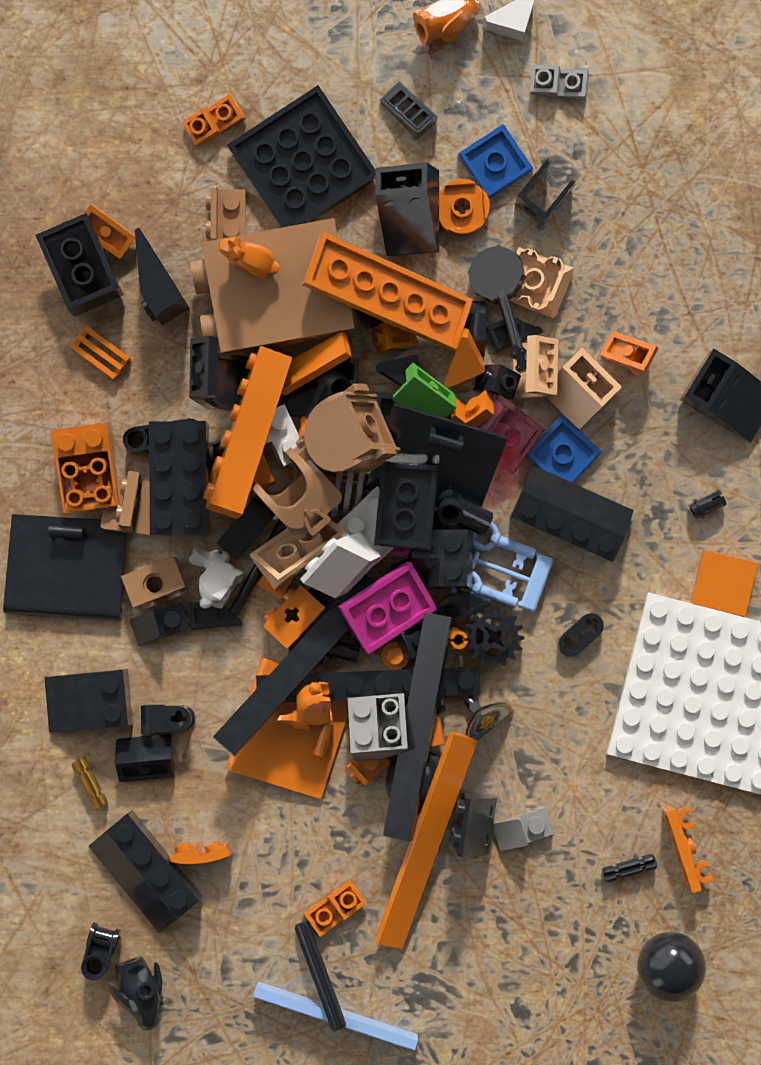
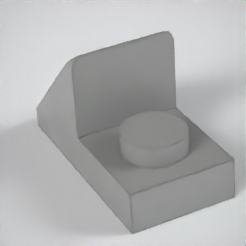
M545 807L493 823V830L500 851L529 846V842L554 834Z

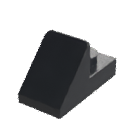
M183 602L155 611L152 610L130 619L138 646L190 629V622Z

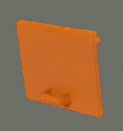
M261 657L256 675H270L280 663L275 662L273 659ZM256 675L249 696L257 689ZM348 700L331 701L333 723L312 725L310 731H300L292 727L291 724L274 721V717L278 712L292 711L297 708V702L283 703L235 757L230 753L225 769L321 799L349 713Z

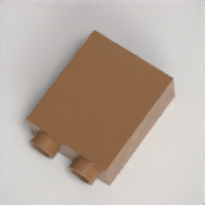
M334 218L233 236L238 237L243 242L261 245L273 253L274 261L280 265L278 273H270L265 279L257 278L244 269L233 266L218 251L219 243L223 239L228 238L201 242L204 259L191 261V272L196 294L210 292L214 311L213 314L200 316L203 336L218 337V347H220L221 353L249 357L251 352L255 354L260 346L278 352L320 344L340 331L347 334L348 339L355 338L350 306L302 286L319 235L322 232H326L338 238Z

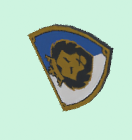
M473 696L468 697L464 704L474 715L467 726L465 735L474 737L479 741L513 713L514 710L504 702H497L482 707Z

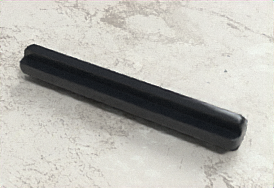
M308 921L295 925V932L330 1028L333 1032L339 1031L346 1027V1021L310 923Z

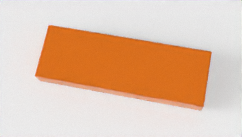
M340 331L291 360L281 393L285 396L352 357L347 334Z

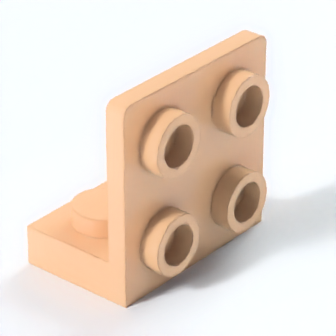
M538 335L527 336V343H522L523 347L527 350L526 372L519 373L521 378L514 399L557 395L558 339ZM513 359V371L517 372L515 369L517 360Z

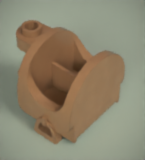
M355 383L344 392L336 393L324 399L309 414L304 432L305 445L311 459L321 468L332 472L349 470L369 472L401 451L399 447H396L377 404V395L367 394L370 392L367 384Z
M304 434L296 441L297 446L294 449L290 447L285 452L291 461L294 471L292 483L282 493L274 495L266 493L255 480L251 486L254 492L298 540L307 532L312 536L316 535L330 522L331 519L327 514L342 500V495L338 489L310 460L311 457L307 452Z

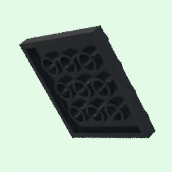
M319 85L227 144L228 149L281 228L310 223L375 181V168Z

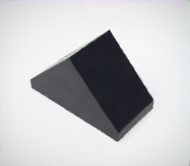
M415 354L379 362L376 366V372L401 387L406 382V369L412 363L420 367L418 356Z

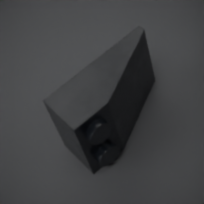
M87 213L35 235L65 305L74 317L124 295Z
M137 228L134 231L140 293L145 299L140 303L152 321L157 319L161 325H164L190 308L140 228Z
M128 669L44 677L49 732L101 729L133 724Z

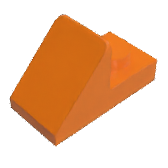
M612 331L600 356L605 360L627 367L634 375L638 376L647 372L659 348Z

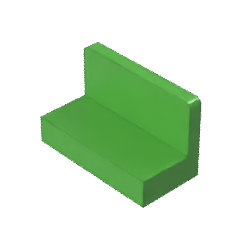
M414 363L406 369V382L393 395V400L400 405L447 418L456 409L455 393Z

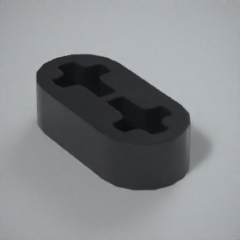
M594 613L581 616L558 638L557 647L560 653L569 657L581 653L603 632L604 623L602 618ZM586 619L590 621L595 619L597 621L595 625L596 632L588 631L584 635L581 633L587 626L584 622ZM578 635L580 639L574 644L576 650H565L563 648L566 645L564 639L566 637L573 639Z

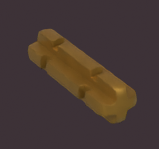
M81 757L72 762L71 766L75 774H79L78 780L87 797L91 798L90 803L93 809L96 811L107 806L108 800L104 794H101L100 791L102 789L93 771L89 770L88 767L90 765L87 759Z

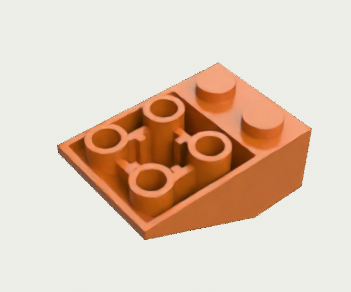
M111 422L50 430L63 513L118 506L119 495Z

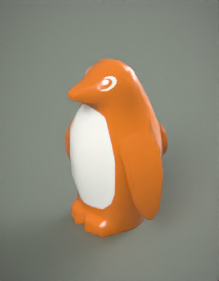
M440 0L424 7L422 10L413 12L414 27L422 45L426 47L436 38H441L443 41L455 40L458 37L457 34L463 31L479 13L481 8L480 1Z

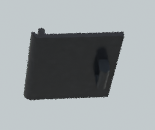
M394 403L387 427L396 447H399L401 451L385 461L438 466L435 506H438V498L443 491L453 489L461 493L464 500L482 507L508 437ZM381 465L370 471V474L367 476L365 489L373 491L377 486H380Z
M12 514L3 603L4 614L120 621V614L123 611L121 606L123 590L121 576L124 575L127 533L103 530L101 528V519Z

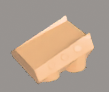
M519 247L516 253L521 258L526 279L517 296L509 300L512 303L554 318L558 315L559 307L570 281L573 279V268L564 265L559 258L553 256L547 258L537 254L534 250Z

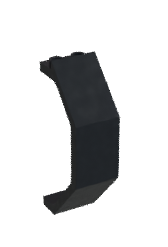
M208 335L191 338L189 398L206 409L231 412L233 405H238L241 398L237 391L242 378L247 379L249 369L245 367L249 357L218 352V337ZM348 358L333 367V369L348 378L350 386L358 383L359 359ZM313 380L286 396L281 393L277 407L285 404L290 417L306 416L317 388Z

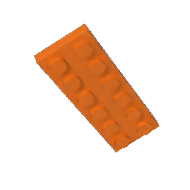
M322 232L319 235L302 286L452 352L457 350L473 301L472 298L326 232Z

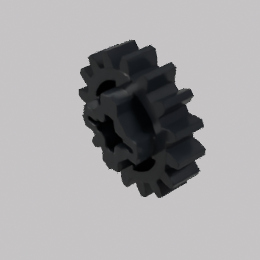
M493 607L491 614H488L484 608L482 610V617L479 618L475 614L472 616L475 621L474 625L466 624V627L471 630L470 634H466L468 637L466 639H470L471 643L466 645L465 648L474 649L475 652L471 656L473 659L478 656L482 657L481 665L490 660L491 667L493 668L496 667L497 661H500L505 666L507 665V657L513 660L516 659L513 653L514 650L522 651L523 649L517 644L518 641L525 639L524 636L518 635V631L523 626L514 625L517 617L514 615L508 618L507 609L498 614L497 607ZM497 618L503 620V622L498 626H491L485 620ZM485 627L492 632H500L498 638L503 647L495 642L488 643L487 640L490 636L487 634L488 631ZM477 628L482 632V642L478 646L475 639ZM510 629L513 637L511 646L506 642V633ZM490 648H495L502 652L498 656H489L485 653Z

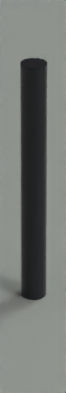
M280 519L266 543L287 528ZM255 563L229 611L237 615L241 612L262 574Z

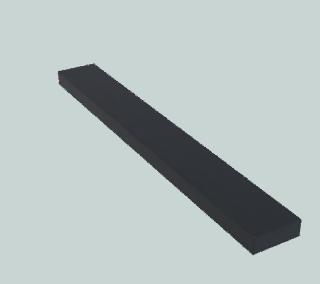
M365 574L348 593L342 595L213 736L234 757L351 629L338 606L375 582L373 579Z
M426 612L424 614L406 709L408 750L398 753L383 836L408 842L413 840L454 621L453 617Z

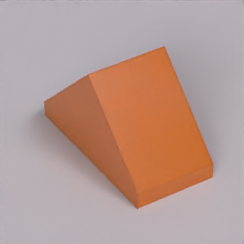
M466 328L463 329L457 350L454 351L444 376V386L448 388L485 372V362L469 329Z

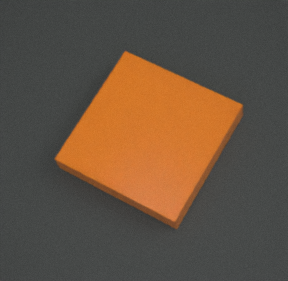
M702 550L690 603L746 617L758 563Z

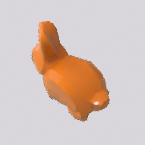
M238 237L223 239L219 243L218 251L229 260L230 264L244 269L257 278L265 279L270 273L276 274L280 269V265L274 261L273 253L261 245L243 242Z
M318 682L306 685L297 694V708L292 711L278 712L274 717V721L291 724L292 727L300 731H310L312 725L333 723L328 683Z

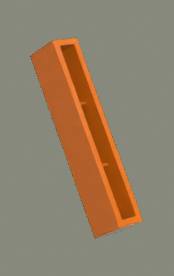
M260 346L255 354L250 353L245 367L249 369L247 379L242 378L237 391L241 398L238 405H233L229 420L233 421L230 431L226 430L221 440L220 446L225 448L222 457L217 456L212 468V472L216 473L213 484L208 483L203 499L207 500L206 509L234 519H238L243 515L292 357Z

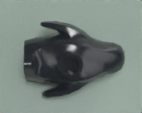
M137 956L115 965L119 991L111 981L108 982V986L114 1000L135 1017L142 1030L148 1031L159 1024V1002L163 980L157 962H154L153 976L143 956Z

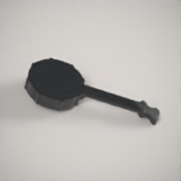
M497 245L477 253L468 270L469 280L473 292L477 296L494 304L499 303L513 350L511 357L517 360L515 369L518 373L526 372L527 350L522 345L509 299L516 297L526 279L525 270L517 253Z

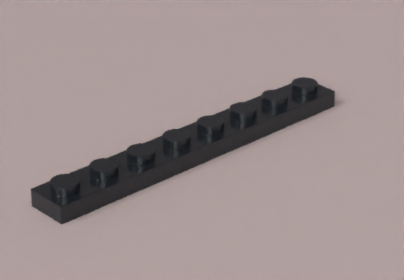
M479 666L447 667L444 669L440 696L480 694ZM414 669L310 673L284 703L297 702V694L306 685L318 682L328 683L330 701L404 693V698L409 697ZM256 675V687L258 688L269 675Z

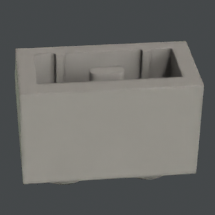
M404 693L348 698L350 748L354 761L384 759L408 750Z

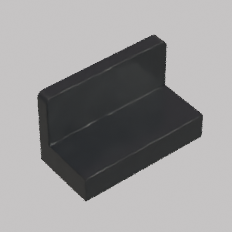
M171 734L117 739L115 767L119 782L175 777Z

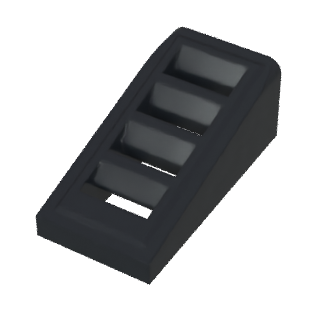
M400 81L380 99L384 107L417 140L437 122V116ZM401 92L403 96L393 105L390 100ZM408 100L410 104L400 111L398 108ZM415 107L417 111L410 118H407L405 115ZM422 114L425 118L415 125L413 122Z

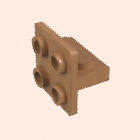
M128 471L127 477L117 476L119 505L103 509L101 528L103 530L151 536L149 480L142 479L140 472Z

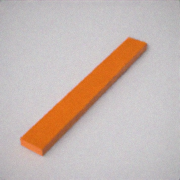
M449 732L415 826L413 840L409 843L374 941L378 945L403 948L478 742L474 737Z

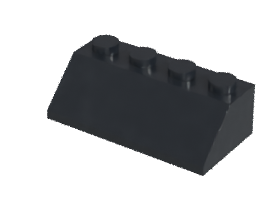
M532 465L510 516L614 562L626 536L634 510Z
M133 810L128 812L88 846L158 933L180 918L202 898L200 892L178 865L171 862L169 854Z

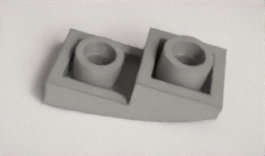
M532 65L529 92L530 94L546 97L587 100L589 72L588 70L560 69L559 65Z

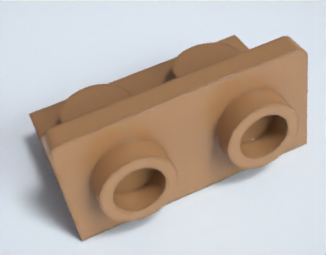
M211 186V194H206V210L211 211V221H206V238L217 240L246 234V190L218 189L217 186Z

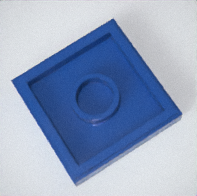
M504 124L457 155L477 186L486 192L489 200L531 173L534 169Z
M561 415L524 456L536 467L574 483L602 451L565 416Z

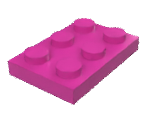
M406 561L338 606L366 654H370L423 619L425 612L432 613L437 610L414 566L409 561Z

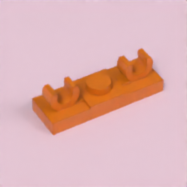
M672 806L663 808L662 811L687 888L692 893L702 891L700 882L710 883L714 879L712 875L705 877L700 875V870L703 867L709 866L707 861H698L694 866L695 862L692 855L696 854L695 846L691 838H686L682 827L692 829L696 826L694 821L684 823L682 820L685 813L691 812V808L682 807L678 811Z

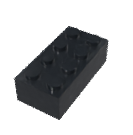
M149 421L150 535L154 537L210 536V510L205 508L207 500L203 499L206 487L210 483L209 424L206 421Z

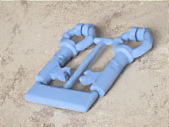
M493 522L490 524L493 535L488 544L478 543L476 541L478 534L469 530L473 533V547L477 549L473 556V569L477 563L528 582L522 600L517 603L518 598L512 596V590L515 589L516 582H513V585L509 584L510 580L507 579L506 588L503 592H498L484 586L479 575L473 571L474 585L470 593L491 598L492 601L514 609L517 604L520 608L534 612L554 560L548 556L536 553L537 549L501 536L498 527ZM497 546L514 551V553H517V560H514L512 567L519 565L520 570L524 566L523 561L526 557L533 559L535 555L537 560L529 578L478 559L479 551H489ZM450 589V590H451V593H454V592L457 591L458 589Z

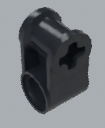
M141 705V734L187 730L195 723V713L190 707L184 705ZM180 711L182 716H187V721L182 722V726L180 721H175V716L180 715Z
M93 922L81 964V971L85 978L95 981L108 972L119 941L121 929L116 928L114 931L99 927L98 923ZM91 959H97L102 963L101 972H93L90 969L89 961Z

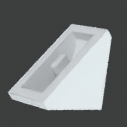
M515 0L485 16L484 29L488 32L523 41L534 0Z

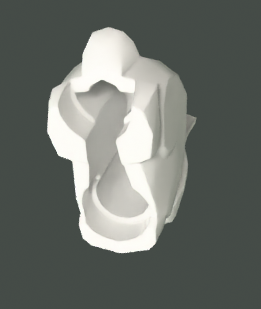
M196 546L189 557V562L193 566L205 567L206 569L199 579V592L202 597L200 606L204 609L211 606L223 608L235 586L243 580L244 572L236 569L229 563L231 555L226 551L215 550L209 553L203 548Z

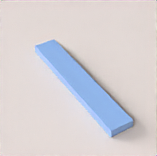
M258 981L253 995L254 998L328 1022L321 1002ZM341 1009L346 1021V1029L412 1051L415 1050L418 1042V1035L416 1033Z

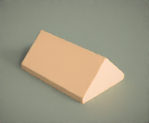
M330 520L316 535L312 536L307 532L298 540L287 528L252 552L250 557L275 590L304 570L306 565L314 558H319L324 553L322 548L333 538L338 540L346 534V531Z

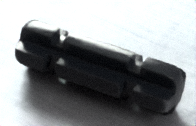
M653 854L642 856V859L634 858L617 863L615 867L612 865L603 867V878L606 883L617 881L619 877L624 879L641 874L643 870L647 872L657 868V862Z

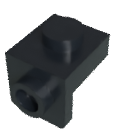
M501 364L485 365V372L476 376L474 391L481 394L486 390L490 394H497L505 399L513 400L521 375Z

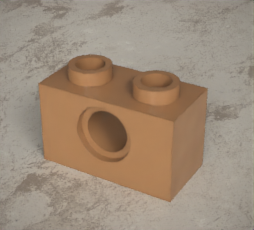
M175 556L121 576L132 607H141L142 611L157 606L156 600L167 597L168 601L184 595L182 590L188 588ZM154 577H159L163 582L162 589L157 593L152 592L149 588V582Z

